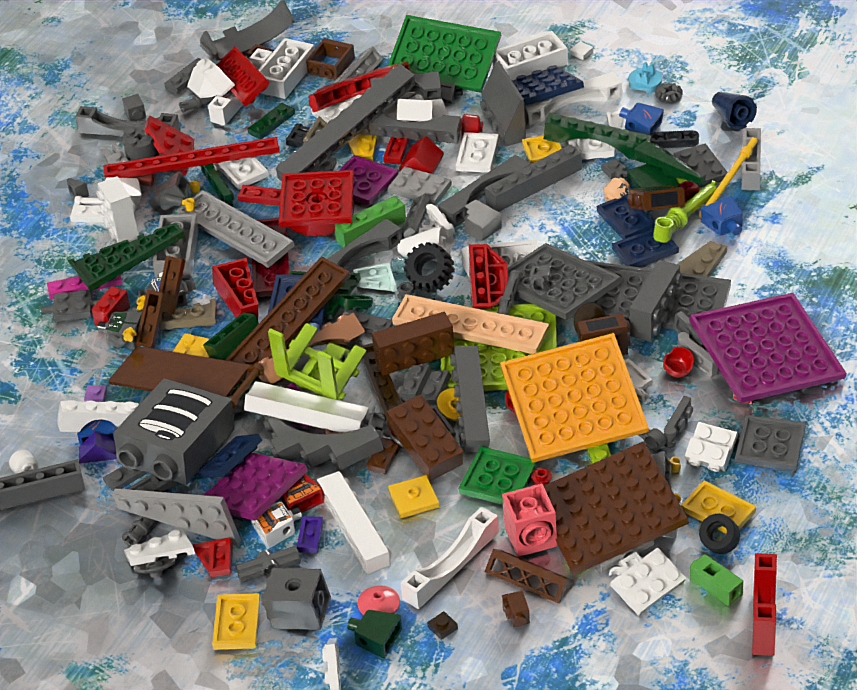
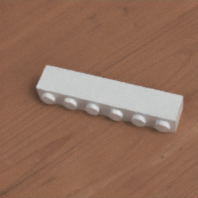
M340 471L317 479L318 485L323 489L324 503L366 573L370 574L390 566L389 557L392 556L391 550L387 544L384 545L380 531L375 530L372 518L367 517L364 505L359 504L356 492L354 490L351 491L348 479L346 477L343 478Z

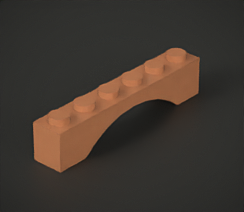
M345 313L336 319L337 322L333 324L329 322L322 326V330L314 335L308 347L313 348L328 344L329 342L346 346L360 338L365 333V330L354 313L348 316ZM266 357L258 362L264 368L263 373L259 376L262 383L274 385L285 379L276 375L273 357L270 359Z

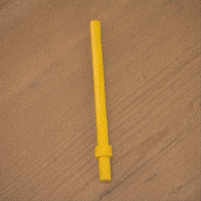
M752 137L747 146L742 148L740 156L705 206L719 199L741 167L742 162L753 153L752 150L758 142L756 138Z

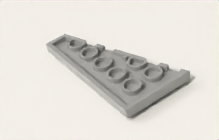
M117 488L112 493L118 509L216 540L231 537L235 546H239L241 542L224 497Z

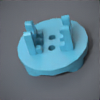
M644 62L642 68L633 70L629 74V87L652 93L657 86L661 85L662 75L654 68L653 63L648 66V63Z

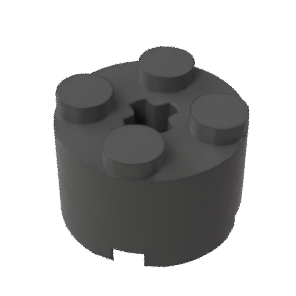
M145 124L128 127L124 130L122 140L125 155L129 161L130 159L138 160L154 157L156 154L157 156L159 155V152L153 145L155 141L151 135L147 136L144 131Z

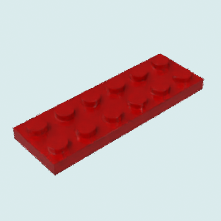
M235 46L216 64L235 84L230 90L245 107L253 103L256 97L265 91L270 84Z

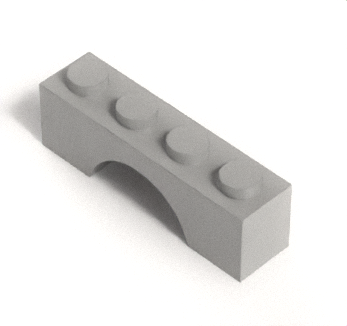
M743 128V147L747 146L752 137L756 138L758 142L753 148L751 156L742 162V190H760L761 128Z

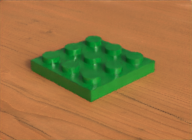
M480 446L458 488L459 494L503 505L502 494L527 487L533 471L538 466L537 462H532L528 457Z

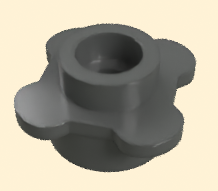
M410 282L401 283L397 287V291H399L397 297L403 299L406 294L416 296L414 292L415 286Z

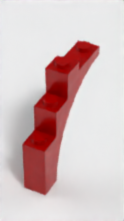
M408 61L398 63L411 72ZM398 64L374 69L366 74L350 77L342 82L317 89V92L308 96L309 105L313 113L363 94L368 88H371L370 79L383 78L390 69L395 68Z

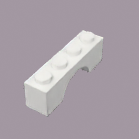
M60 401L57 420L60 432H80L87 423L100 419L110 421L118 428L137 408L139 403Z

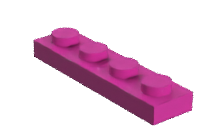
M121 275L94 290L122 285ZM79 276L47 283L50 300L54 299V294L89 290Z

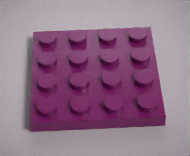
M250 453L244 457L245 460L241 464L231 469L232 472L227 477L218 480L215 486L205 492L204 496L224 497L231 515L256 521L308 469L302 463Z

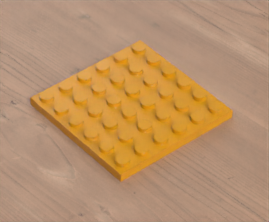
M614 333L500 363L532 462L546 460L649 432L648 424Z

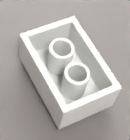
M118 176L97 183L99 189L97 196L102 203L99 206L101 213L105 217L102 219L106 229L109 228L112 239L115 238L119 243L127 239L130 241L137 238L139 235L131 196Z

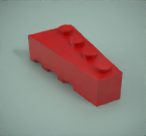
M247 257L212 266L213 285L234 317L237 318L240 314L246 312L254 314L258 320V301L255 289L253 288Z

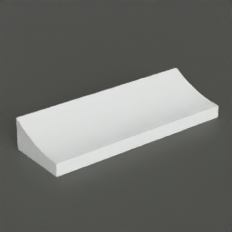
M255 381L251 390L245 394L244 410L345 433L363 427L369 407Z

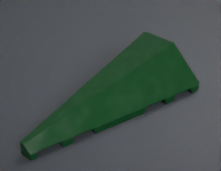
M646 140L634 148L637 161L661 167L665 175L701 185L706 182L705 178L659 145Z

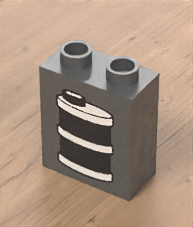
M164 378L114 431L117 463L127 469H138L154 474L162 480H172L187 485L235 430L232 399Z

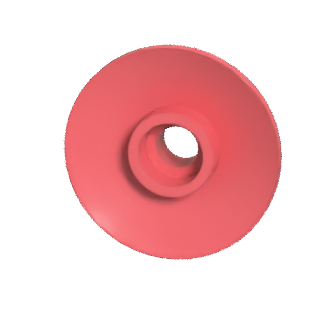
M379 585L363 591L358 598L357 604L362 615L367 610L394 614L400 606V598L394 589Z

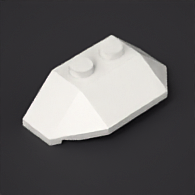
M207 57L198 61L197 65L193 68L187 85L199 98H208L216 95L222 97L235 86L222 70Z

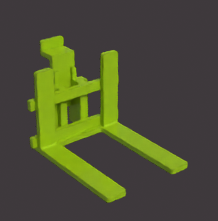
M306 323L297 338L289 344L287 352L284 335L269 329L268 336L276 375L296 383L302 390L307 388L315 392L317 396H324L334 400L344 399L346 393L343 392V389L352 376L357 378L360 370L357 367L365 356L366 349L354 345L350 351L330 342L323 352L312 349L308 345L316 334L317 328ZM302 354H305L310 358L302 371L299 372L293 369Z

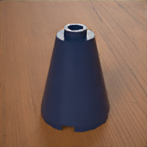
M720 91L712 98L714 108L728 125L734 129L746 128V125L749 122L752 123L756 116L757 106L749 96Z

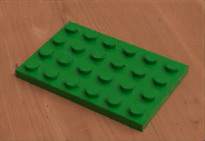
M406 15L388 66L408 61L413 74L439 72L441 82L456 84L458 89L482 93L502 35L499 31Z

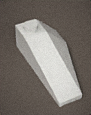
M537 240L488 244L507 263V268L538 248ZM469 246L461 249L463 268L469 277Z

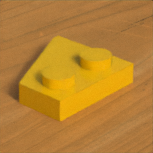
M357 134L348 142L349 149L353 156L356 155L373 161L378 138L375 135Z

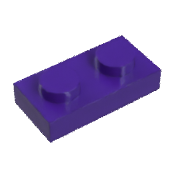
M302 516L297 542L298 553H318L324 523L323 517Z

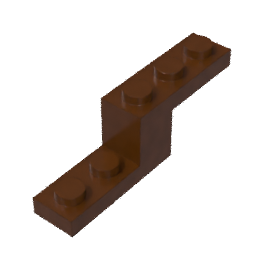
M166 256L159 292L147 289L135 345L155 349L163 312L175 313L186 262L185 259Z

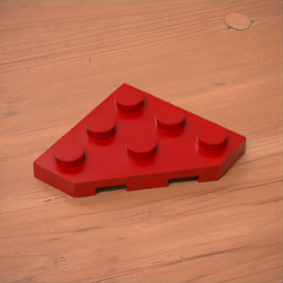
M152 116L147 118L144 131L147 136L151 135L155 141L153 145L160 155L193 151L194 138ZM189 168L177 169L174 171H180L181 174L185 176Z

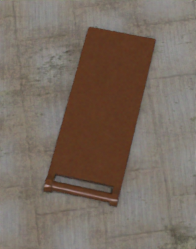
M137 346L108 381L111 385L152 392L165 378L231 398L234 409L239 403L238 400L255 378L263 373L264 368L258 363L248 365ZM249 371L250 373L243 381V383L239 386L236 392L232 396H230V394L233 392L236 386L240 383V381Z

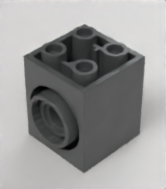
M273 568L270 577L267 578L265 592L261 595V604L266 610L267 619L270 621L273 629L321 630L331 595L321 569Z

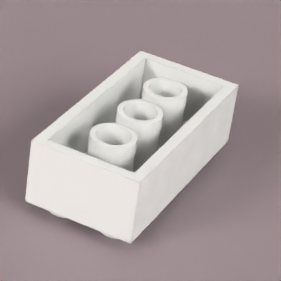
M553 31L497 49L493 59V67L497 61H500L510 79L516 80V77L519 75L528 76L533 71H543L549 66L556 65L560 68L568 65V50Z
M284 38L259 68L260 73L270 82L267 89L261 93L286 99L307 73L306 60L315 50L314 45Z

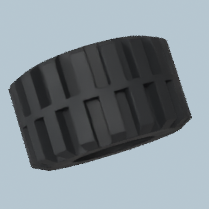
M426 242L425 245L420 243L418 248L414 246L412 248L413 252H408L407 256L409 258L404 261L407 265L404 267L406 277L421 291L435 293L437 289L443 290L444 285L448 286L450 284L448 280H452L454 277L451 274L455 272V268L452 266L454 265L452 257L435 243ZM436 259L437 266L435 271L430 275L422 276L424 264L429 260Z

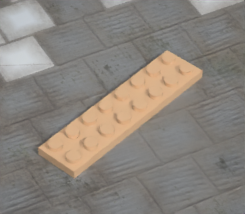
M407 294L392 318L393 325H400L445 311L453 325L455 338L530 354L538 353L549 331L548 323Z

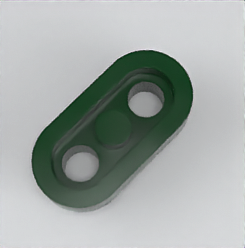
M340 295L339 304L346 310H353V307L367 310L368 307H372L373 298L366 295Z

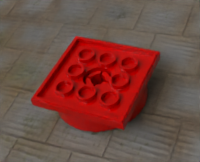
M354 170L282 174L279 227H289L293 231L305 236H327L335 232V224L352 223V215L355 210L353 200Z

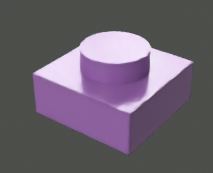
M87 385L84 401L105 402L107 395L106 385Z

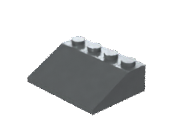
M497 61L483 89L480 106L482 111L486 112L488 121L491 120L493 129L497 130L500 140H503L506 146L522 142V139H526L524 99L500 61Z

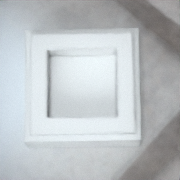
M579 42L570 49V55L582 60L593 53V47Z

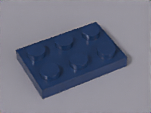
M628 193L619 199L615 198L596 206L598 214L622 239L654 229L655 222L645 211L630 208L627 199Z
M654 229L612 243L613 251L625 266L641 267L679 253V247L672 238L669 242L665 243L656 241L653 238Z
M259 434L235 436L197 473L200 478L227 477L232 472L231 469L241 464L245 460L244 457L254 452L258 448L257 445L263 440Z

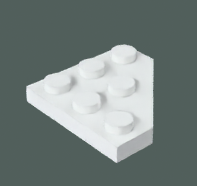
M329 638L327 644L322 649L323 662H328V668L324 671L325 683L330 684V690H341V676L338 674L340 670L338 638Z

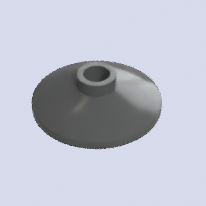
M169 557L158 558L155 562L134 566L133 569L138 573L150 574L151 578L163 575V570L175 563V559H169Z

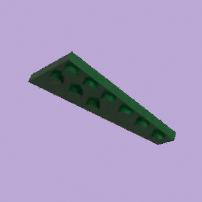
M173 223L156 229L153 234L148 236L141 234L137 236L138 239L129 242L127 239L101 248L99 253L93 255L87 253L83 255L84 258L75 261L73 258L68 260V262L91 292L106 282L115 279L125 271L132 269L142 261H146L154 254L163 251L166 247L178 242L185 237V234L177 223Z

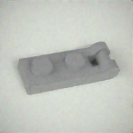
M680 332L678 334L677 340L679 343L677 347H685L690 350L694 356V365L712 378L717 375L718 367L710 354L691 340L687 332Z

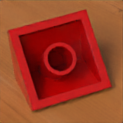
M425 136L410 147L399 167V171L404 167L434 174L444 152Z

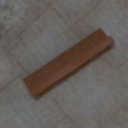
M494 548L484 571L556 603L561 602L565 589L571 588L574 580ZM496 559L502 561L504 570L500 572L492 570ZM519 568L523 577L514 580L510 570ZM534 575L538 576L541 585L536 588L531 587L528 578ZM552 583L560 585L556 597L550 595L547 586Z

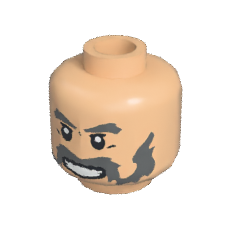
M613 178L603 189L604 199L610 201L615 198L619 199L627 193L629 194L630 185L623 178Z

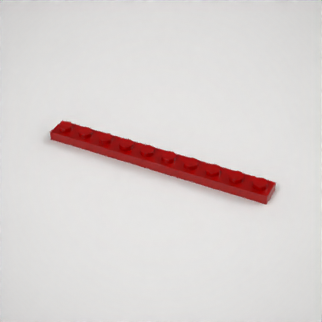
M277 137L103 165L105 179L116 176L118 178H133L140 175H150L249 157L254 158L261 155H272L280 153Z

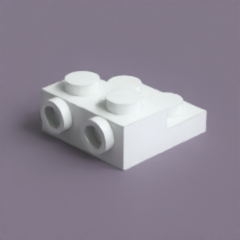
M698 422L694 436L690 439L685 458L692 466L700 467L702 465L714 472H719V470L726 472L738 433Z

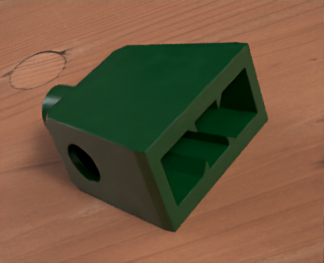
M367 610L361 620L351 617L348 621L347 629L354 631L357 646L385 659L402 630L401 615Z

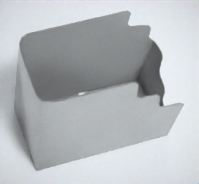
M478 200L465 205L469 210L467 211L468 214L464 217L465 223H463V226L466 228L463 231L482 241L502 228L501 213Z

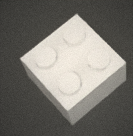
M398 99L396 120L404 122L431 120L433 101Z

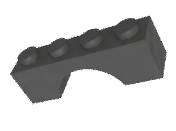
M439 72L414 74L415 86L409 90L410 92L419 94L424 100L441 99ZM381 77L370 79L371 87L375 85Z

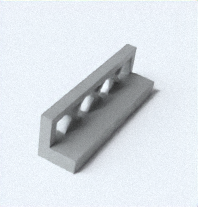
M372 46L362 52L332 84L368 73L383 58Z

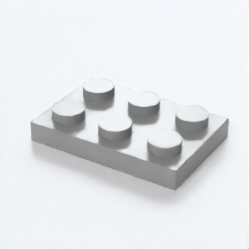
M404 167L388 186V193L412 200L426 193L430 197L428 204L436 206L451 187L452 182L448 178Z

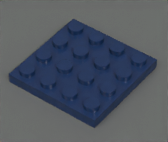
M556 65L549 66L543 71H533L528 76L519 75L516 77V80H512L524 99V106L584 88L582 80Z

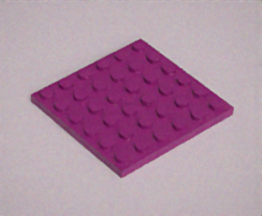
M794 293L690 315L689 322L739 403L846 378V371Z

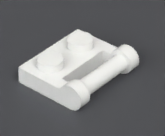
M75 196V203L70 215L71 222L103 223L102 219L105 217L101 213L99 206L102 203L98 198Z

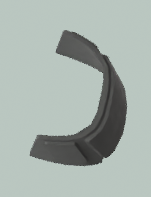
M281 0L265 18L245 29L237 31L235 26L223 31L225 37L212 41L208 31L203 32L200 38V47L213 60L218 61L234 46L243 53L250 50L255 44L262 45L287 30L295 20L286 2Z

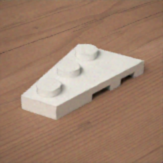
M183 529L171 531L169 534L161 537H154L142 544H134L124 550L131 566L155 562L162 556H168L171 559L177 558L179 553L195 554L194 548Z

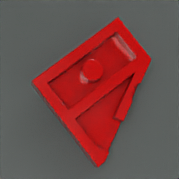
M231 537L192 544L196 555L211 578L231 574L233 551Z

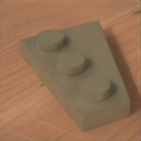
M712 241L708 242L677 264L680 265V273L710 277L727 253V246Z
M216 298L211 299L208 304H193V307L190 309H175L174 314L163 312L160 330L216 324Z

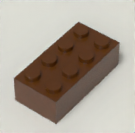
M445 311L372 333L375 362L382 376L410 368L412 365H420L444 358L454 353L453 325Z
M422 394L387 411V425L423 475H427L429 482L463 465L464 451Z

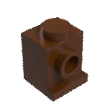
M523 591L502 595L503 611L507 620L511 619L513 627L529 624V607Z

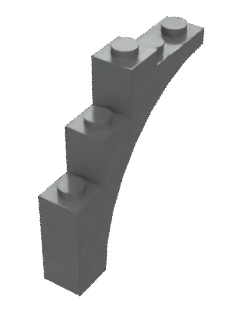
M264 415L266 420L263 421L267 432H272L270 433L272 438L270 441L273 448L270 451L274 458L293 461L301 457L303 462L307 461L311 468L330 459L333 465L337 464L339 469L342 470L384 450L380 436L372 424L358 430L339 434H311L296 430L276 417Z

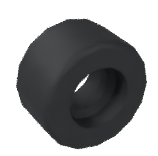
M715 513L710 515L700 525L699 536L701 542L707 549L716 554L731 552L740 541L739 527L730 517L724 514ZM719 527H725L727 530L726 536L720 541H715L713 539L714 531Z

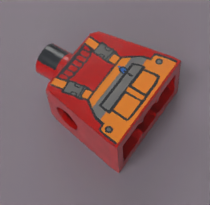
M306 473L280 497L287 511L298 507L301 513L324 503L322 487Z

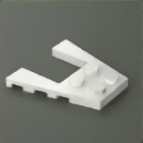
M620 111L607 113L609 126L622 129L624 118L619 117ZM593 139L567 140L569 145L571 144L582 153V159L584 160L615 156L616 148L604 142Z

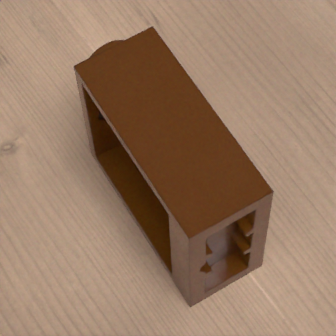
M324 38L306 60L308 74L336 80L355 59L354 45ZM326 56L339 59L335 65L322 63Z

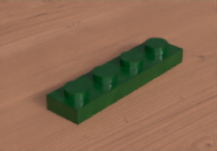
M214 164L200 166L202 173L219 199L233 207V192L228 190L226 181L221 179V175L218 170H215Z

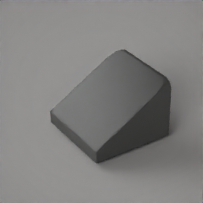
M71 178L67 179L69 193L74 198L75 196H82V198L89 196L85 182Z

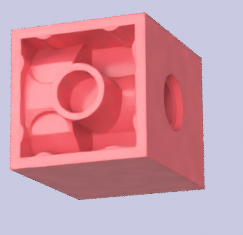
M543 484L502 494L504 526L517 557L557 547L555 540L557 538L556 512Z

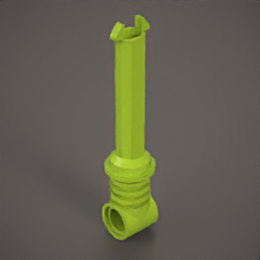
M712 180L711 184L706 185L688 200L685 206L680 208L673 207L665 217L657 218L655 220L653 238L658 242H669L675 231L687 225L688 217L710 199L717 189L715 186L717 182Z

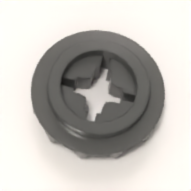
M662 83L661 86H657L655 91L656 98L663 102L677 101L683 95L681 86L676 85V83Z

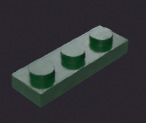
M284 103L279 104L247 128L248 134L258 139H263L295 114V109Z

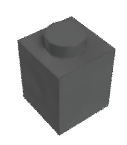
M139 94L122 98L124 111L129 121H138L146 118L144 104Z

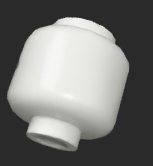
M27 450L16 451L10 458L9 465L15 474L38 469L37 459Z

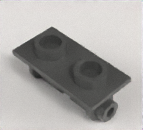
M374 406L372 413H367L364 424H367V426L372 424L381 437L386 418L383 413L374 412L376 408Z

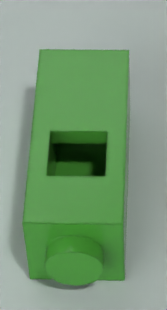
M706 554L691 563L690 580L727 606H730L743 595L744 580Z

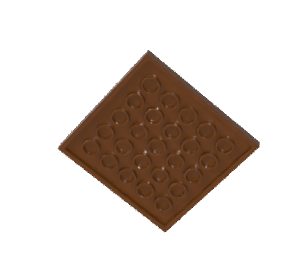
M644 441L544 485L545 491L556 512L557 538L555 540L572 575H576L689 524L686 514Z

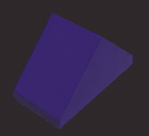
M97 431L91 434L79 446V464L117 459L115 440Z

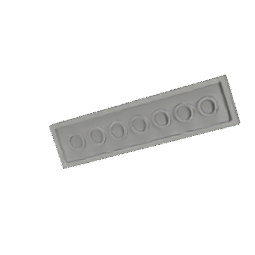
M203 190L193 197L196 205L194 211H186L185 205L176 210L178 215L196 214L198 228L268 268L295 247L293 240Z

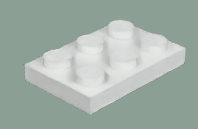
M464 132L456 162V171L482 173L491 171L499 142V134Z
M255 157L213 163L238 190L243 185H251L269 177L268 170Z
M657 547L613 579L610 585L639 616L684 583L686 577Z

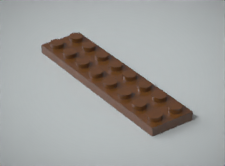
M321 256L225 361L253 365L266 357L272 358L268 336L269 329L282 333L285 345L287 346L302 330L304 325L319 312L351 277L350 272Z

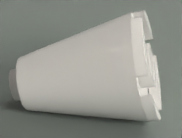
M437 226L404 238L398 244V252L403 258H409L407 254L408 252H413L412 248L414 246L418 248V244L423 243L425 245L426 242H430L431 244L435 243L441 246L450 254V244L447 245L446 239H449L447 229L444 226Z

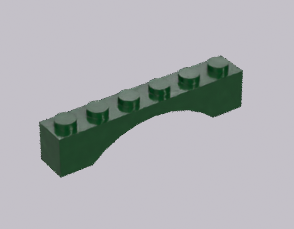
M549 113L545 122L543 139L557 143L572 139H593L604 142L619 150L628 159L637 161L634 148L646 140L651 142L652 136L609 125L597 124L592 121Z

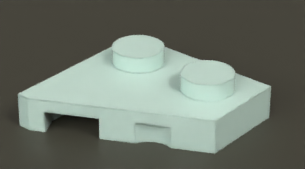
M389 263L353 269V273H360L361 276L357 287L397 291Z

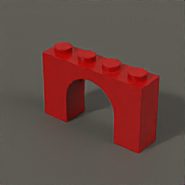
M755 553L752 655H775L777 554Z

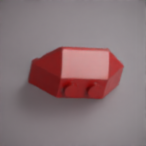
M469 244V279L473 308H493L499 304V299L503 296L508 282L507 263L488 244Z

